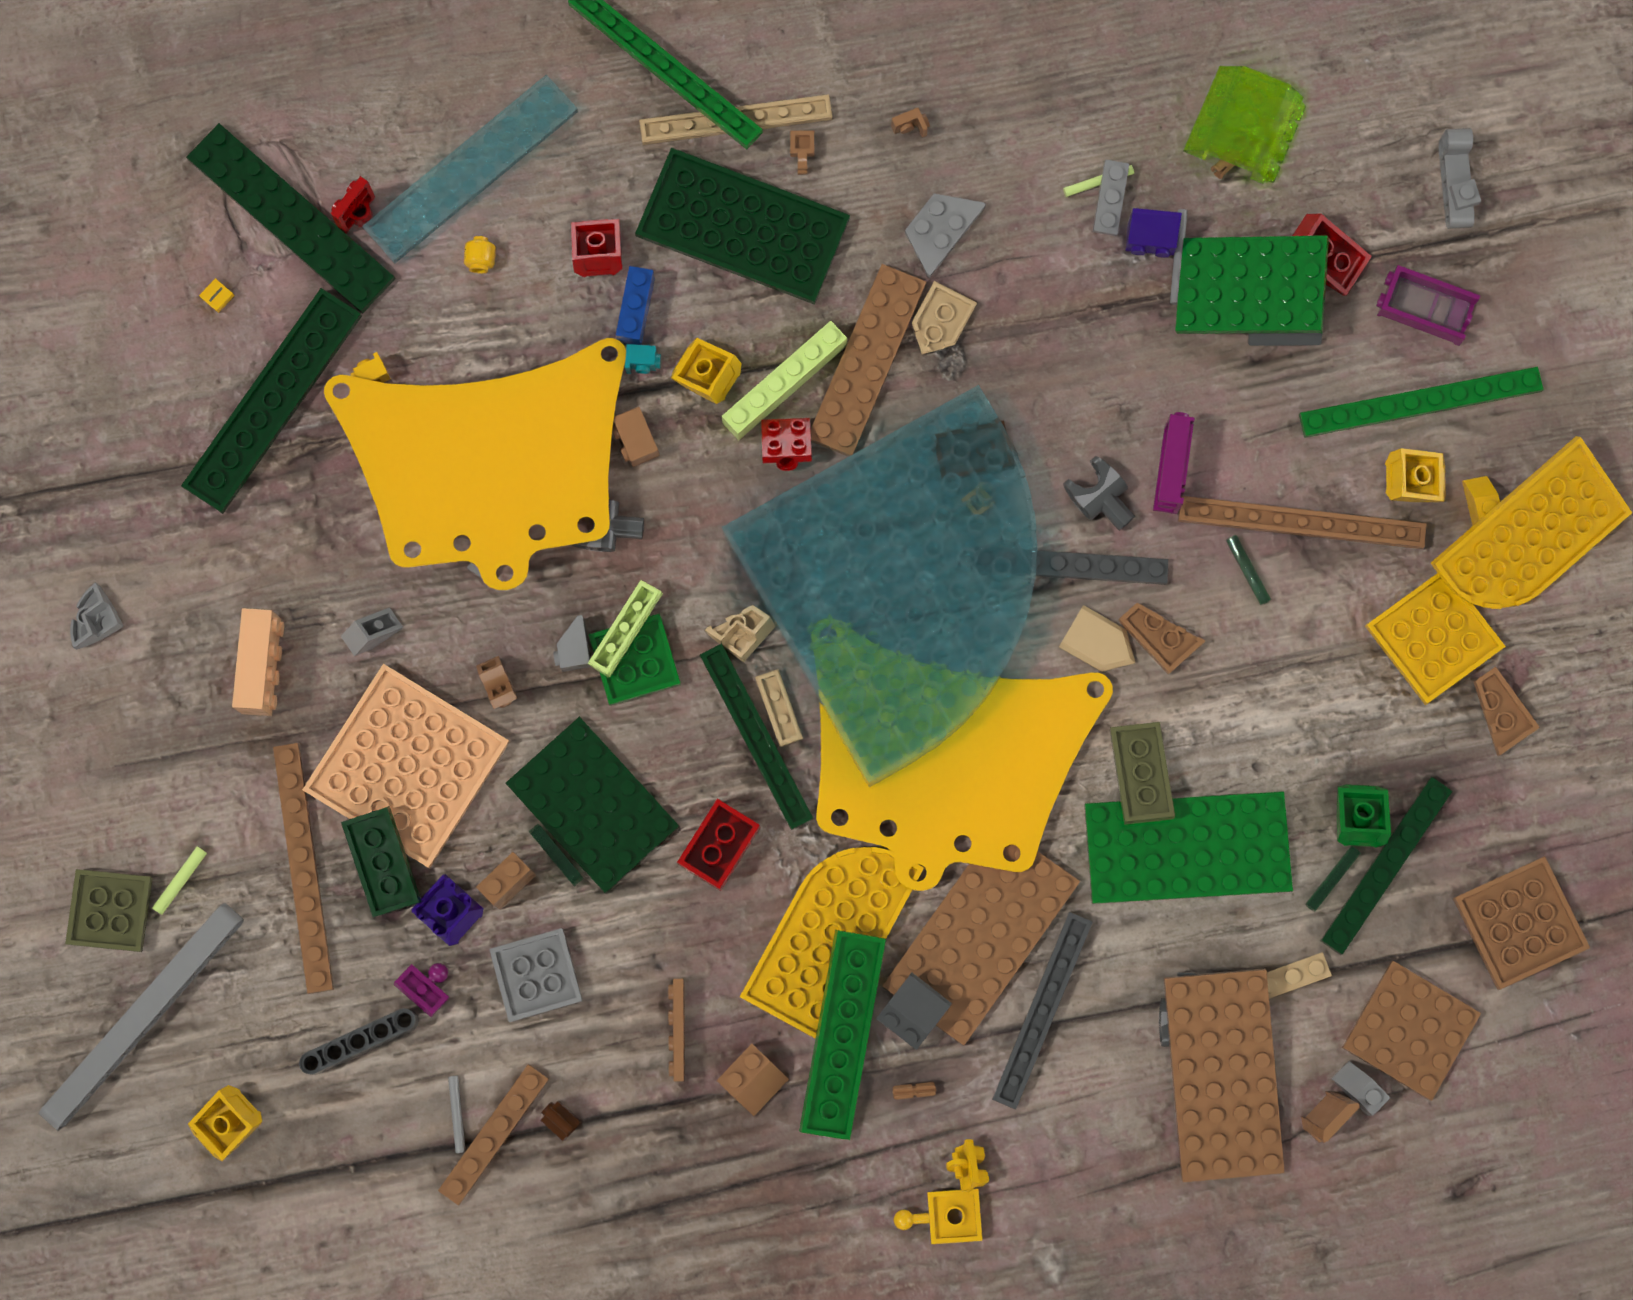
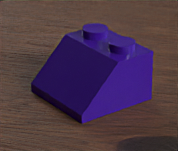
M1133 208L1128 221L1125 251H1131L1134 255L1152 253L1161 258L1173 256L1177 247L1182 213Z

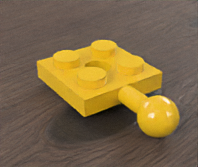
M978 1188L972 1189L969 1192H961V1190L927 1192L929 1213L912 1214L910 1211L903 1209L894 1215V1224L900 1230H908L913 1224L929 1223L931 1244L982 1241ZM951 1209H958L962 1213V1219L957 1224H952L948 1221L947 1214Z

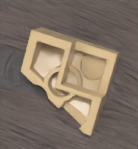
M752 605L743 609L740 614L725 618L727 622L715 628L709 626L705 631L717 643H722L727 651L742 662H745L776 626L769 615Z

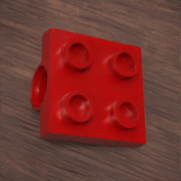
M361 176L357 181L354 180L350 183L345 196L342 199H338L331 209L332 212L330 214L337 227L345 234L354 224L358 227H367L373 221L374 215L369 205L375 199V195L369 182ZM361 209L366 210V213H365L364 216H362V217H356V216H355L356 213H357L359 210H361Z
M810 418L761 420L763 463H776L780 470L791 471L797 468L798 462H812Z

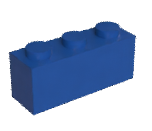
M629 266L615 335L616 339L624 345H642L655 281L653 270Z

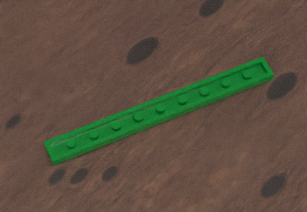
M568 0L571 8L746 150L763 133L761 127L604 0Z
M1533 367L1300 412L1299 418L1304 438L1539 393L1544 389L1539 368Z

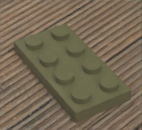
M1160 722L1110 727L1124 825L1174 819L1175 813Z

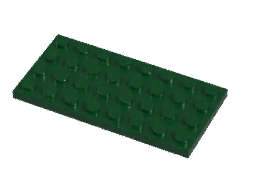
M671 148L637 227L635 236L815 305L850 220V215Z

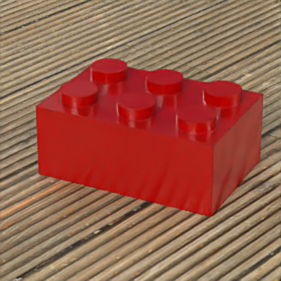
M717 798L677 861V864L721 891L761 827L755 821Z

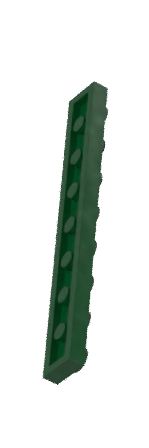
M722 643L700 654L708 673L791 831L813 820L812 814Z
M1433 777L1429 778L1390 836L1388 843L1383 846L1320 941L1339 955H1343L1452 793V790Z

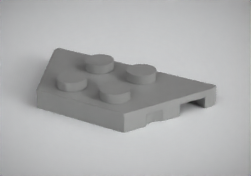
M934 193L905 230V235L912 244L927 277L930 278L978 218L986 207L985 203Z

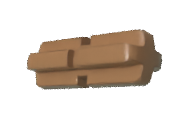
M934 1082L917 1083L915 1086H912V1084L898 1085L892 1089L893 1098L896 1100L913 1098V1096L925 1097L936 1095V1085Z

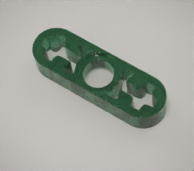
M536 824L529 830V833L574 887L584 879L539 824Z

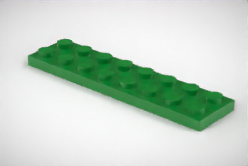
M835 930L799 1132L850 1140L884 954L885 938Z

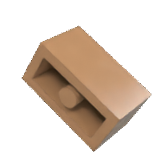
M640 407L614 417L612 432L616 440L621 439L624 447L620 448L625 462L630 461L632 467H635L660 456Z

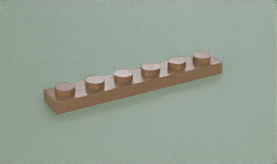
M528 1064L441 1185L438 1190L440 1193L458 1206L462 1203L549 1081V1078Z

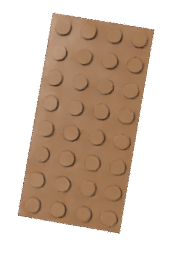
M1008 845L1004 848L1003 856L1007 861L1014 862L1020 857V849L1016 845ZM1038 851L1033 865L1023 872H1012L969 864L882 987L895 995L908 976L914 973L952 1003L936 1026L964 1046L1080 881Z
M1255 969L1164 978L1182 1182L1284 1173L1267 970Z

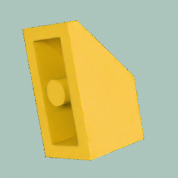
M1488 476L1462 481L1472 526L1500 503L1499 495Z

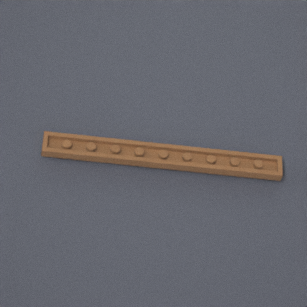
M1182 496L1184 501L1178 514V522L1416 549H1423L1425 547L1426 523L1188 496Z
M300 744L273 747L307 994L334 990L307 794L302 790L305 786Z

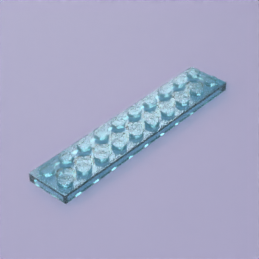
M546 74L362 226L363 229L394 264L397 263L577 114L578 109Z

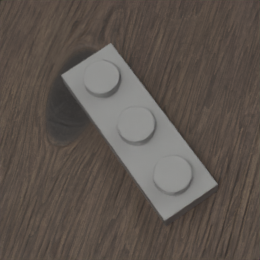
M1112 160L1104 161L1092 232L1117 236L1129 169L1128 163Z

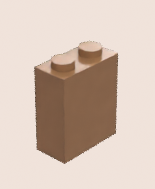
M512 852L476 888L493 906L501 910L536 874L518 855Z

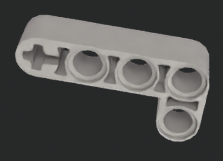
M1471 128L1446 129L1439 140L1445 222L1448 229L1471 228L1474 225V206L1456 210L1449 187L1453 184L1471 180L1469 153L1473 147V132Z

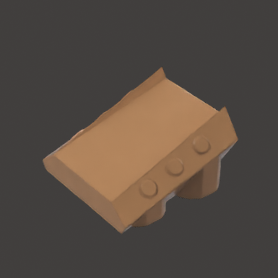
M1325 1091L1326 1096L1306 1117L1301 1116L1303 1129L1318 1143L1328 1142L1360 1108L1359 1103L1340 1093Z

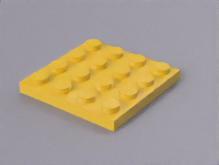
M1438 573L1365 625L1425 705L1506 647L1476 607L1451 591Z

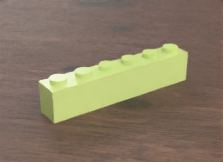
M832 321L828 322L722 415V423L739 441L847 346V337Z

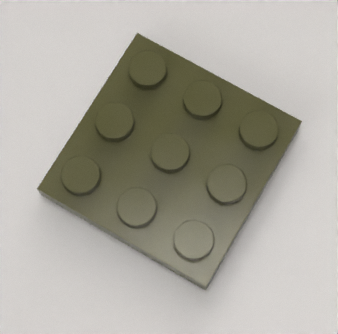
M76 869L65 944L142 952L153 877Z

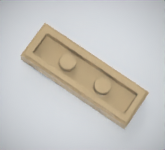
M779 669L756 676L755 679L779 747L803 740Z

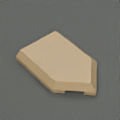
M934 281L912 321L921 354L954 346L977 302Z
M1083 605L1059 648L1100 672L1135 664L1126 629Z

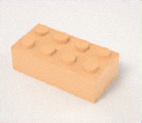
M242 608L232 707L241 714L272 716V710H276L277 695H274L275 685L279 684L280 675L276 668L277 661H280L282 657V647L279 646V638L283 637L284 622H281V618L272 610Z

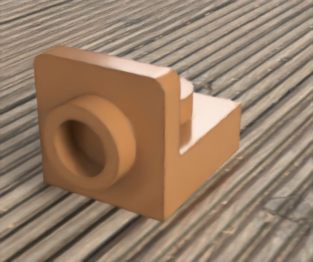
M919 108L895 116L891 121L894 134L899 132L902 134L908 133L915 128L914 126H917L923 138L927 136L928 127H930L926 114H921Z

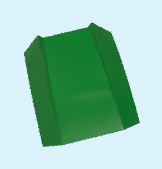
M1345 784L1338 786L1337 841L1344 846H1370L1375 848L1387 844L1391 836L1388 789L1369 785Z

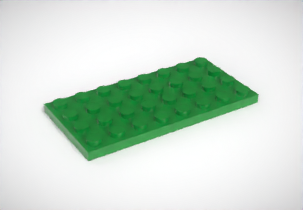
M1284 792L1172 798L1175 813L1174 819L1125 825L1121 801L1084 804L1092 904L1293 892Z

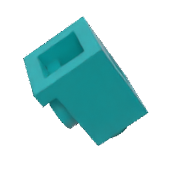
M627 344L626 374H631L632 370L640 374H649L650 371H656V368L660 369L661 354H657L656 346Z

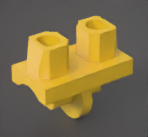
M966 1139L963 1145L956 1147L955 1152L952 1153V1160L946 1163L947 1171L955 1172V1178L960 1180L961 1192H969L973 1188L984 1186L989 1182L988 1172L978 1169L977 1163L984 1161V1147L975 1146L973 1139Z

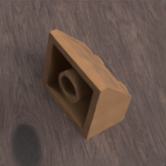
M751 1044L721 1075L717 1082L755 1116L789 1079Z

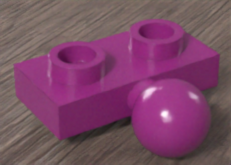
M435 963L429 968L428 977H426L411 964L394 982V986L432 1018L449 999V996L435 985V983H442L447 979L448 969L442 963Z

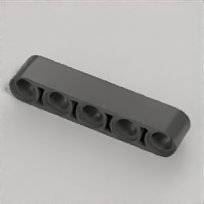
M404 1008L390 1013L304 1053L299 1060L300 1069L305 1074L310 1075L325 1072L413 1031L418 1026V1015L414 1011ZM408 1013L412 1021L408 1027L404 1028L400 1024V1017ZM381 1024H385L389 1030L384 1038L378 1037L376 1032ZM361 1034L365 1038V1044L361 1049H357L353 1041L357 1035ZM338 1045L342 1050L340 1058L334 1060L330 1055L332 1047ZM315 1056L318 1059V1066L315 1070L311 1071L307 1067V1061L310 1057Z

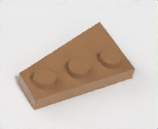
M1496 667L1474 681L1497 756H1500L1540 728Z

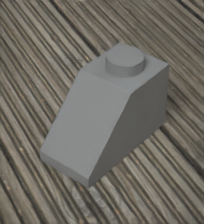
M389 607L354 621L341 637L352 654L356 656L373 649L400 631L403 626Z
M582 615L575 618L558 641V651L553 652L555 665L560 666L562 672L591 667L588 664L590 652L585 620Z
M1350 1061L1331 1078L1351 1100L1359 1103L1360 1109L1367 1116H1373L1390 1099L1387 1093L1372 1078Z

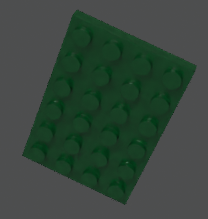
M580 716L506 782V785L605 894L680 827Z

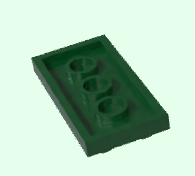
M390 806L341 822L372 917L421 902Z

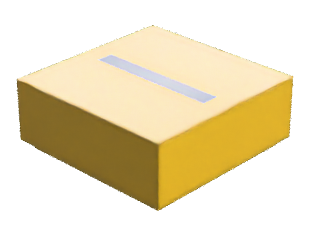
M216 278L199 295L217 313L235 296Z

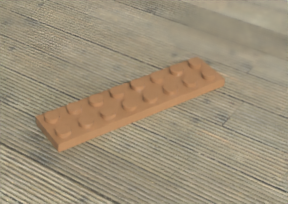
M881 264L811 427V442L848 457H853L925 289L926 281Z

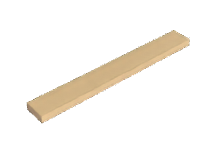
M829 94L736 107L762 129L832 120ZM701 112L639 120L643 145L727 134Z

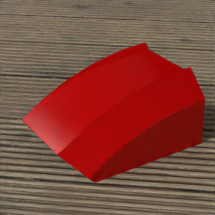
M619 219L571 222L574 273L584 278L587 276L609 274L614 276L623 269Z

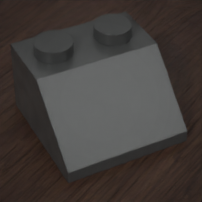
M911 973L876 1019L917 1050L952 1003L914 973Z

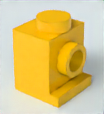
M377 352L373 353L374 359L360 361L357 367L353 368L354 372L350 373L354 377L382 383L391 379Z

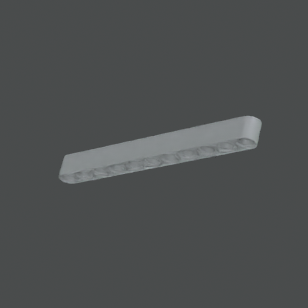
M226 903L220 905L39 1111V1115L57 1131L66 1126L239 929L244 919Z

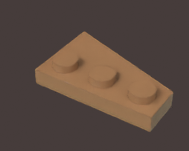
M1136 603L1118 620L1168 675L1205 642L1204 639L1192 635L1186 629L1174 625L1139 603Z

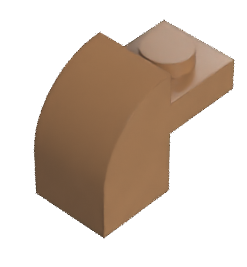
M499 656L476 666L493 709L506 707L513 700L517 699Z

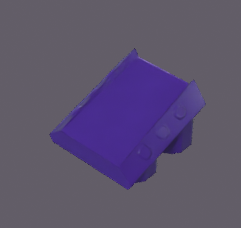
M443 874L421 898V902L412 908L411 912L445 943L452 946L459 944V940L483 916L484 908L446 874Z

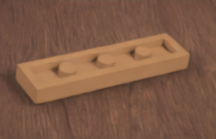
M673 979V984L668 985V998L673 1000V1010H669L668 1013L669 1025H673V1035H669V1051H673V1061H669V1076H674V1082H685L684 979Z

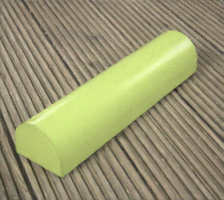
M640 580L588 664L603 675L610 677L663 593Z

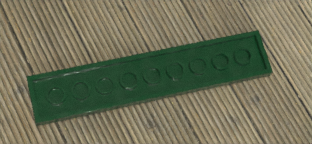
M220 123L186 157L191 164L362 314L395 280V277Z
M320 288L181 487L223 514L361 319V313Z

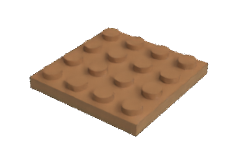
M1545 856L1453 898L1497 990H1501L1590 948Z
M1391 961L1342 1048L1427 1100L1432 1101L1481 1013L1395 961Z

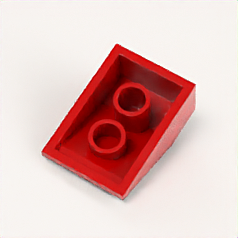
M1306 214L1292 236H1328L1326 285L1341 295L1347 296L1372 256L1324 215Z

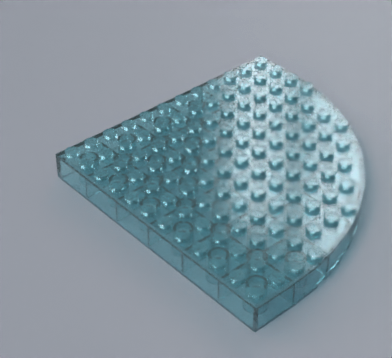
M979 385L721 527L726 541L869 787L915 762L957 731L989 696L1003 675L1020 640L1028 616L1036 578L1037 538L1035 512L1026 475L1021 466L1018 453Z

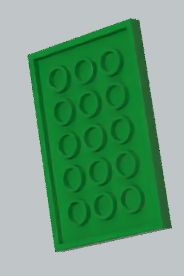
M1328 236L1184 238L1177 301L1176 333H1323Z

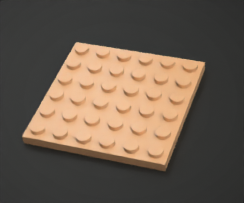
M383 664L302 790L348 819L390 806L405 853L430 869L510 741Z

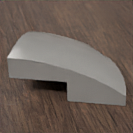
M96 582L83 594L76 605L79 608L76 616L77 621L71 620L70 627L73 648L77 650L91 645L123 627L115 608Z

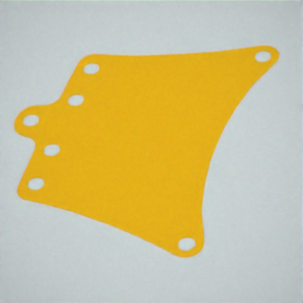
M605 338L563 360L531 371L498 379L463 384H387L348 375H337L329 379L324 387L325 398L348 437L362 468L378 510L391 560L400 567L469 561L477 566L484 583L490 588L509 590L516 588L524 582L528 574L529 559L536 551L595 541L604 537L610 525L608 475L611 436L616 400L626 359L625 346L617 339ZM607 346L614 347L618 352L617 358L611 362L605 361L601 356L603 348ZM339 383L347 384L350 389L349 395L343 399L335 397L333 394L335 385ZM590 517L593 519L595 527L591 532L583 533L578 529V521L581 518ZM535 524L542 525L546 530L544 538L541 540L531 539L529 536L531 526ZM465 535L470 539L471 545L467 550L458 551L454 548L453 542L457 536ZM409 542H417L421 546V553L415 558H410L404 553V547ZM502 565H508L513 570V576L508 581H501L496 576L497 569Z
M823 619L818 621L811 631V640L818 679L821 718V772L816 813L819 827L830 834L881 845L895 852L893 854L895 858V875L902 885L912 890L924 891L932 889L940 881L945 868L954 862L1012 872L1028 870L1034 863L1049 814L1068 771L1085 738L1113 694V686L1110 679L1101 673L1093 672L1054 679H1005L965 674L934 667L904 657L872 643L837 620ZM831 627L836 631L837 638L833 643L826 644L821 640L820 633L824 628ZM1098 681L1103 685L1104 692L1100 697L1093 698L1087 693V686L1090 682ZM837 809H843L848 814V821L843 826H837L831 820L832 813ZM892 820L896 823L897 831L893 836L886 837L880 832V825L883 821ZM960 835L968 836L971 840V847L966 852H960L954 846L955 839ZM1008 845H1016L1020 849L1019 859L1014 862L1007 861L1003 856L1004 848ZM920 864L925 867L927 871L926 877L922 881H914L910 878L909 870L913 865Z

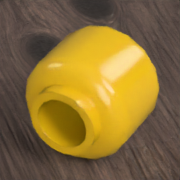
M475 236L473 240L465 243L464 265L469 268L470 272L478 274L487 273L495 265L496 246L489 242L487 237Z

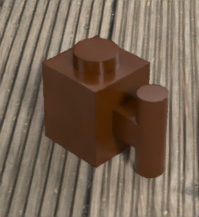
M557 1101L555 1104L550 1102L541 1112L544 1117L540 1121L562 1141H565L582 1123L560 1101Z

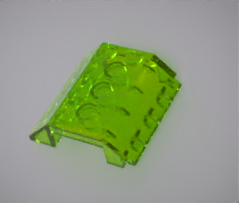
M1219 66L1183 152L1206 160L1209 154L1251 171L1250 179L1262 184L1268 181L1274 183L1281 168L1277 163H1283L1289 149V145L1286 142H1292L1298 124L1295 121H1300L1305 111L1306 105L1302 102L1304 97L1290 84L1249 67Z

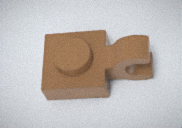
M814 130L790 131V157H798V175H807V157H814Z

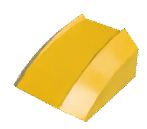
M695 338L675 366L671 379L699 396L718 404L725 400L726 395L740 376L742 363L734 354L699 338Z
M1403 448L1389 453L1385 462V493L1390 500L1405 502L1445 501L1446 471L1443 453Z
M227 1085L207 1102L188 1123V1126L203 1146L215 1158L223 1161L263 1121L261 1112L246 1099L240 1089Z

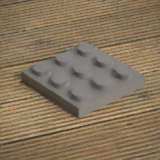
M563 928L489 949L509 1022L583 1002Z

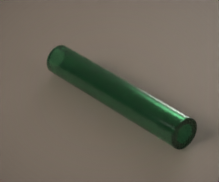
M1234 535L1228 538L1226 542L1259 604L1263 605L1271 601L1238 536Z
M1350 846L1305 903L1310 910L1315 912L1359 857L1361 853L1355 847Z

